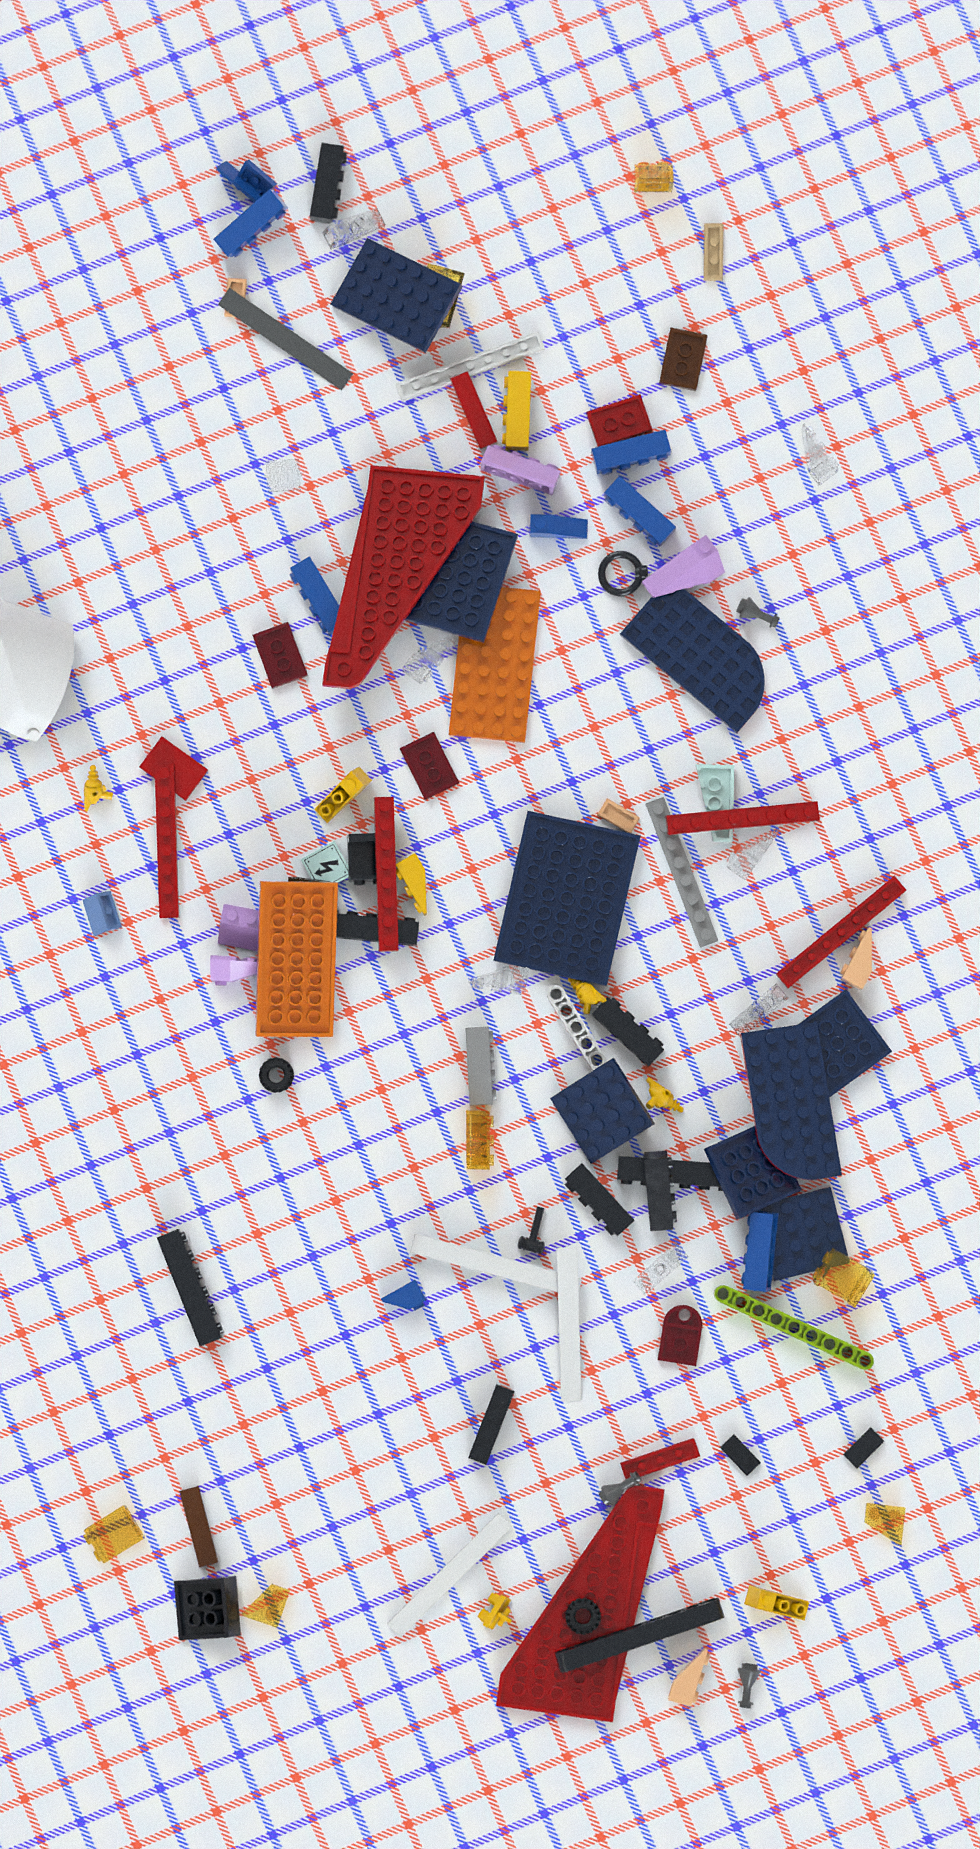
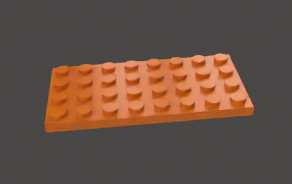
M502 587L485 642L459 636L449 725L450 736L525 743L541 591Z
M260 881L256 1037H333L337 882Z

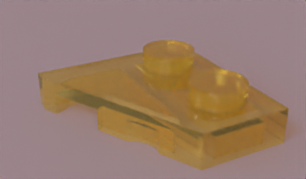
M866 1503L864 1523L896 1544L902 1545L906 1507Z
M271 1584L242 1613V1616L278 1628L290 1590Z

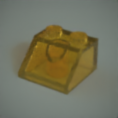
M640 162L638 165H634V192H672L674 182L673 165H668L667 162H659L657 165Z

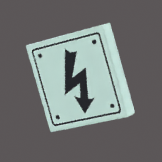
M335 841L301 859L311 879L340 883L348 878V864Z

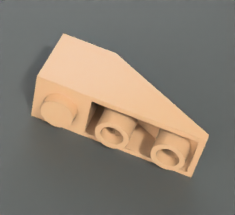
M870 927L866 931L862 930L858 937V940L861 942L857 948L853 947L849 955L852 958L848 965L845 963L840 972L843 975L842 981L859 990L864 988L872 972V928Z
M704 1647L673 1679L668 1695L669 1701L689 1707L692 1706V1703L696 1704L699 1695L696 1689L698 1684H702L705 1674L702 1672L703 1665H707L710 1658L707 1648Z

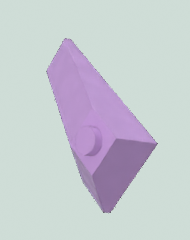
M705 535L643 580L642 584L654 598L673 593L676 590L708 584L724 574L725 570L718 550L707 535Z
M210 955L211 981L215 982V985L227 986V982L231 983L256 976L257 958L247 957L241 960L235 956Z

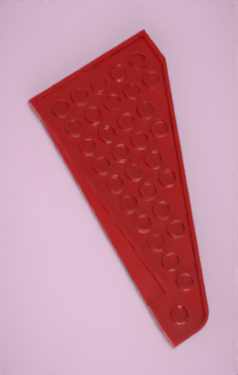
M376 465L370 466L367 493L325 662L323 687L353 689L364 681L480 511L485 476Z
M635 1485L628 1488L622 1494L500 1673L496 1706L613 1723L617 1694L628 1651L560 1673L554 1653L634 1625L660 1520L665 1489ZM578 1598L592 1600L599 1607L601 1613L600 1624L590 1634H577L566 1623L565 1613L567 1607ZM579 1609L576 1612L575 1618L580 1624H586L590 1621L591 1614L587 1609Z

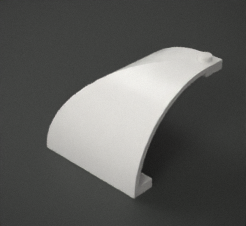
M1 599L0 728L11 734L37 742L56 714L69 681L74 657L73 625Z

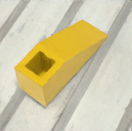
M357 767L350 771L314 810L328 823L369 785L372 779L360 767Z
M416 853L396 863V875L399 880L403 879L406 883L404 889L408 896L411 897L413 895L416 901L414 906L418 913L422 912L426 916L425 868Z
M749 1585L744 1604L759 1610L805 1620L809 1601Z

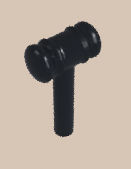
M537 1206L529 1238L524 1236L519 1238L518 1249L538 1254L543 1253L545 1243L544 1241L540 1242L537 1240L545 1208Z

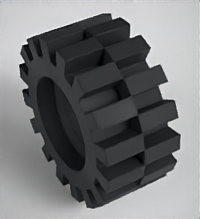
M274 1057L267 1059L259 1069L260 1083L266 1090L273 1093L286 1091L294 1080V1070L290 1063L283 1058ZM276 1067L284 1072L283 1080L278 1083L272 1082L269 1078L270 1070Z
M578 1598L568 1605L565 1619L572 1631L577 1634L586 1635L598 1628L601 1613L594 1601L587 1598ZM579 1609H587L590 1612L591 1619L588 1623L580 1624L577 1622L575 1615Z

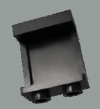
M375 833L348 834L349 882H354V885H365V882H373V885H376Z

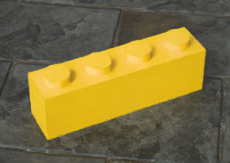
M508 371V376H504V388H508V395H504L503 407H507V414H503V426H506V433H502V444H506V450L528 451L531 372Z

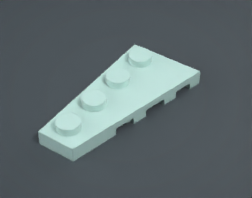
M696 764L706 812L734 809V765ZM733 829L711 831L713 842H733Z

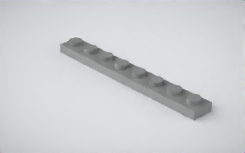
M664 797L646 803L647 810L700 948L719 941L679 835H667L665 816L671 814Z

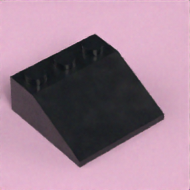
M236 1576L174 1581L179 1640L230 1638L241 1635Z

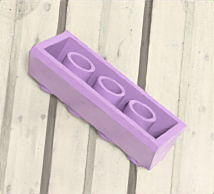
M495 444L493 447L488 445L481 460V471L552 496L561 472L555 465H543L538 459L532 457L526 459L516 451L509 453L504 451L503 447Z
M224 904L220 920L218 944L258 951L259 910Z

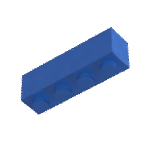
M269 189L213 240L227 257H237L244 251L243 247L247 244L251 245L258 239L257 235L260 232L264 233L272 226L271 223L275 219H281L286 214L285 211L288 209V206L275 190Z
M661 430L592 448L591 455L596 473H601L604 476L613 473L612 470L619 468L620 471L630 469L631 465H647L650 463V460H666L671 455V448L666 430Z
M621 476L604 492L605 502L611 507L615 506L619 509L618 513L625 520L629 518L634 523L633 527L640 533L643 531L648 536L647 540L654 546L657 544L661 547L676 530V526Z
M309 556L290 567L292 573L289 576L294 584H299L301 588L299 593L303 600L308 599L311 604L308 608L314 617L318 616L321 622L318 625L322 632H327L331 636L333 635L339 604Z
M756 1211L748 1215L747 1225L749 1226V1234L745 1238L747 1253L744 1254L743 1258L745 1272H743L741 1283L745 1290L771 1291L779 1213Z

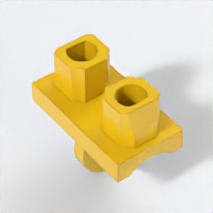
M492 1592L487 1602L494 1606L493 1609L489 1612L483 1608L477 1615L483 1622V1626L491 1630L494 1629L496 1624L502 1627L505 1621L508 1623L512 1621L508 1617L512 1610L507 1607L511 1599Z

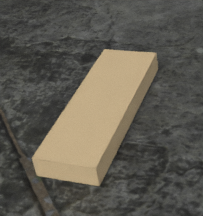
M704 223V281H723V223Z

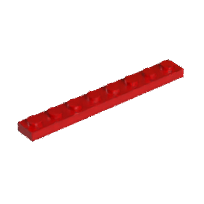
M154 764L159 918H179L175 764Z
M374 797L378 952H398L394 797Z
M818 801L665 816L667 835L820 820Z
M894 875L778 971L776 976L787 989L790 988L906 892L905 887Z

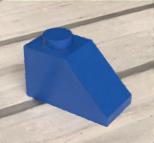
M413 1280L381 1298L384 1303L409 1310L413 1308L416 1311L425 1306L423 1302L426 1301V1298L416 1280Z

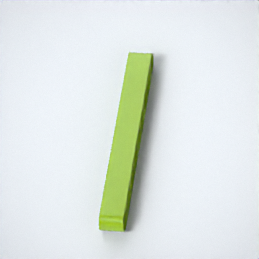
M720 1285L714 1290V1298L718 1302L859 1369L867 1370L874 1364V1358L870 1353L731 1287ZM721 1288L728 1291V1297L724 1300L720 1299L717 1294ZM740 1296L746 1300V1304L742 1308H738L735 1304V1300ZM756 1305L763 1307V1314L761 1316H756L753 1313V1308ZM774 1313L781 1316V1322L777 1325L771 1322V1316ZM791 1322H796L799 1325L796 1333L789 1331L788 1326ZM809 1330H813L816 1333L814 1341H809L806 1338ZM828 1338L834 1341V1347L831 1350H827L824 1347V1341ZM845 1347H849L852 1350L849 1358H844L842 1355V1350ZM866 1355L869 1357L870 1362L867 1366L863 1367L859 1360L861 1356Z

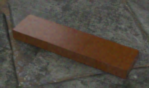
M199 1486L179 1491L199 1568L218 1563Z

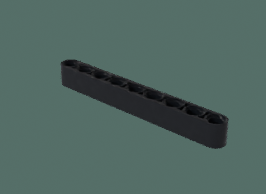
M713 1598L559 1650L554 1654L560 1673L568 1672L718 1621L725 1616L719 1598Z

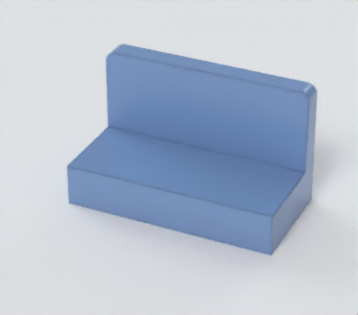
M111 891L96 893L83 899V905L93 936L122 927Z

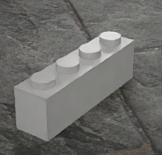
M489 1026L465 1028L470 1106L493 1105V1101L497 1100L496 1089H492V1081H495V1069L491 1070V1062H494V1050H490V1043L493 1042V1031H489Z

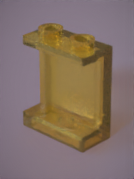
M832 1248L830 1252L827 1251L824 1255L823 1264L815 1270L812 1281L817 1287L821 1286L844 1299L855 1308L875 1274L870 1268Z
M126 1504L84 1529L85 1534L83 1535L87 1544L93 1545L95 1549L93 1553L96 1559L103 1563H106L146 1538Z

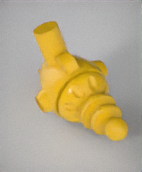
M95 765L90 766L91 771L88 772V780L84 785L85 811H88L90 805L96 804L100 798L112 800L113 792L106 791L105 785L98 779L99 775Z
M568 978V981L571 983L570 985L576 990V996L580 1003L584 1004L582 1011L584 1014H590L591 1004L595 1005L599 1001L602 1003L607 1001L591 984Z
M650 1077L646 1079L650 1086L649 1094L651 1099L645 1106L649 1110L656 1106L657 1108L669 1107L670 1110H677L679 1113L684 1111V1108L680 1106L679 1102L677 1103L676 1099L674 1100L673 1094Z

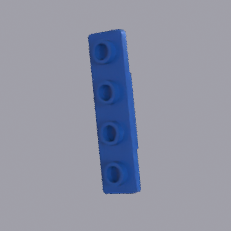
M249 159L244 162L240 171L228 161L223 162L216 168L223 178L231 182L237 190L246 195L253 203L269 189L274 190L277 185L272 178Z

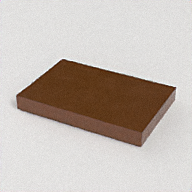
M671 327L659 384L696 391L708 335Z

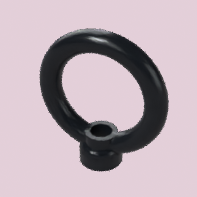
M615 551L608 554L601 561L598 568L600 585L606 592L614 596L632 594L640 587L642 580L648 577L647 565H642L635 555L627 551ZM619 558L629 560L635 567V580L629 587L624 589L612 587L605 576L609 563Z

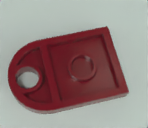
M678 1305L666 1313L657 1360L691 1366L697 1365L702 1319L694 1308L687 1305ZM682 1309H687L690 1313V1317L686 1321L679 1318V1312Z

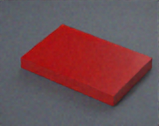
M641 394L586 412L597 447L630 439L653 430Z
M161 736L139 768L155 779L154 764L174 763L175 794L187 801L209 770Z

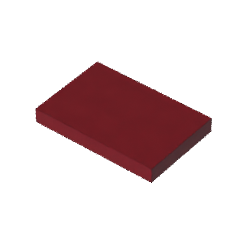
M288 622L252 635L272 689L308 676Z
M434 732L399 748L424 800L460 784Z

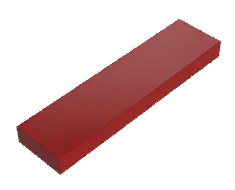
M468 371L450 378L479 449L497 443L496 436Z
M691 1438L620 1462L626 1480L631 1477L630 1472L634 1473L636 1471L642 1477L700 1457L695 1439Z

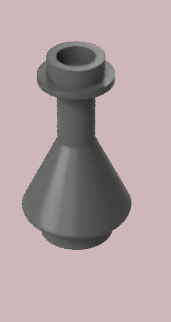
M750 597L747 599L742 598L736 609V612L740 613V618H759L770 623V628H775L780 619L777 614L771 616L761 611Z
M636 1471L634 1473L630 1472L631 1477L622 1483L601 1486L602 1491L599 1492V1496L606 1506L609 1504L615 1506L625 1489L633 1484L640 1485L642 1479Z
M742 1663V1667L737 1669L743 1685L742 1701H738L740 1703L739 1707L751 1708V1705L754 1704L750 1702L751 1688L761 1673L757 1669V1664Z

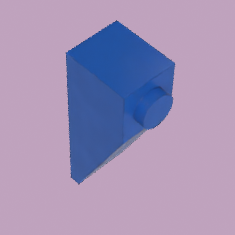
M531 514L530 537L587 539V519L547 514Z

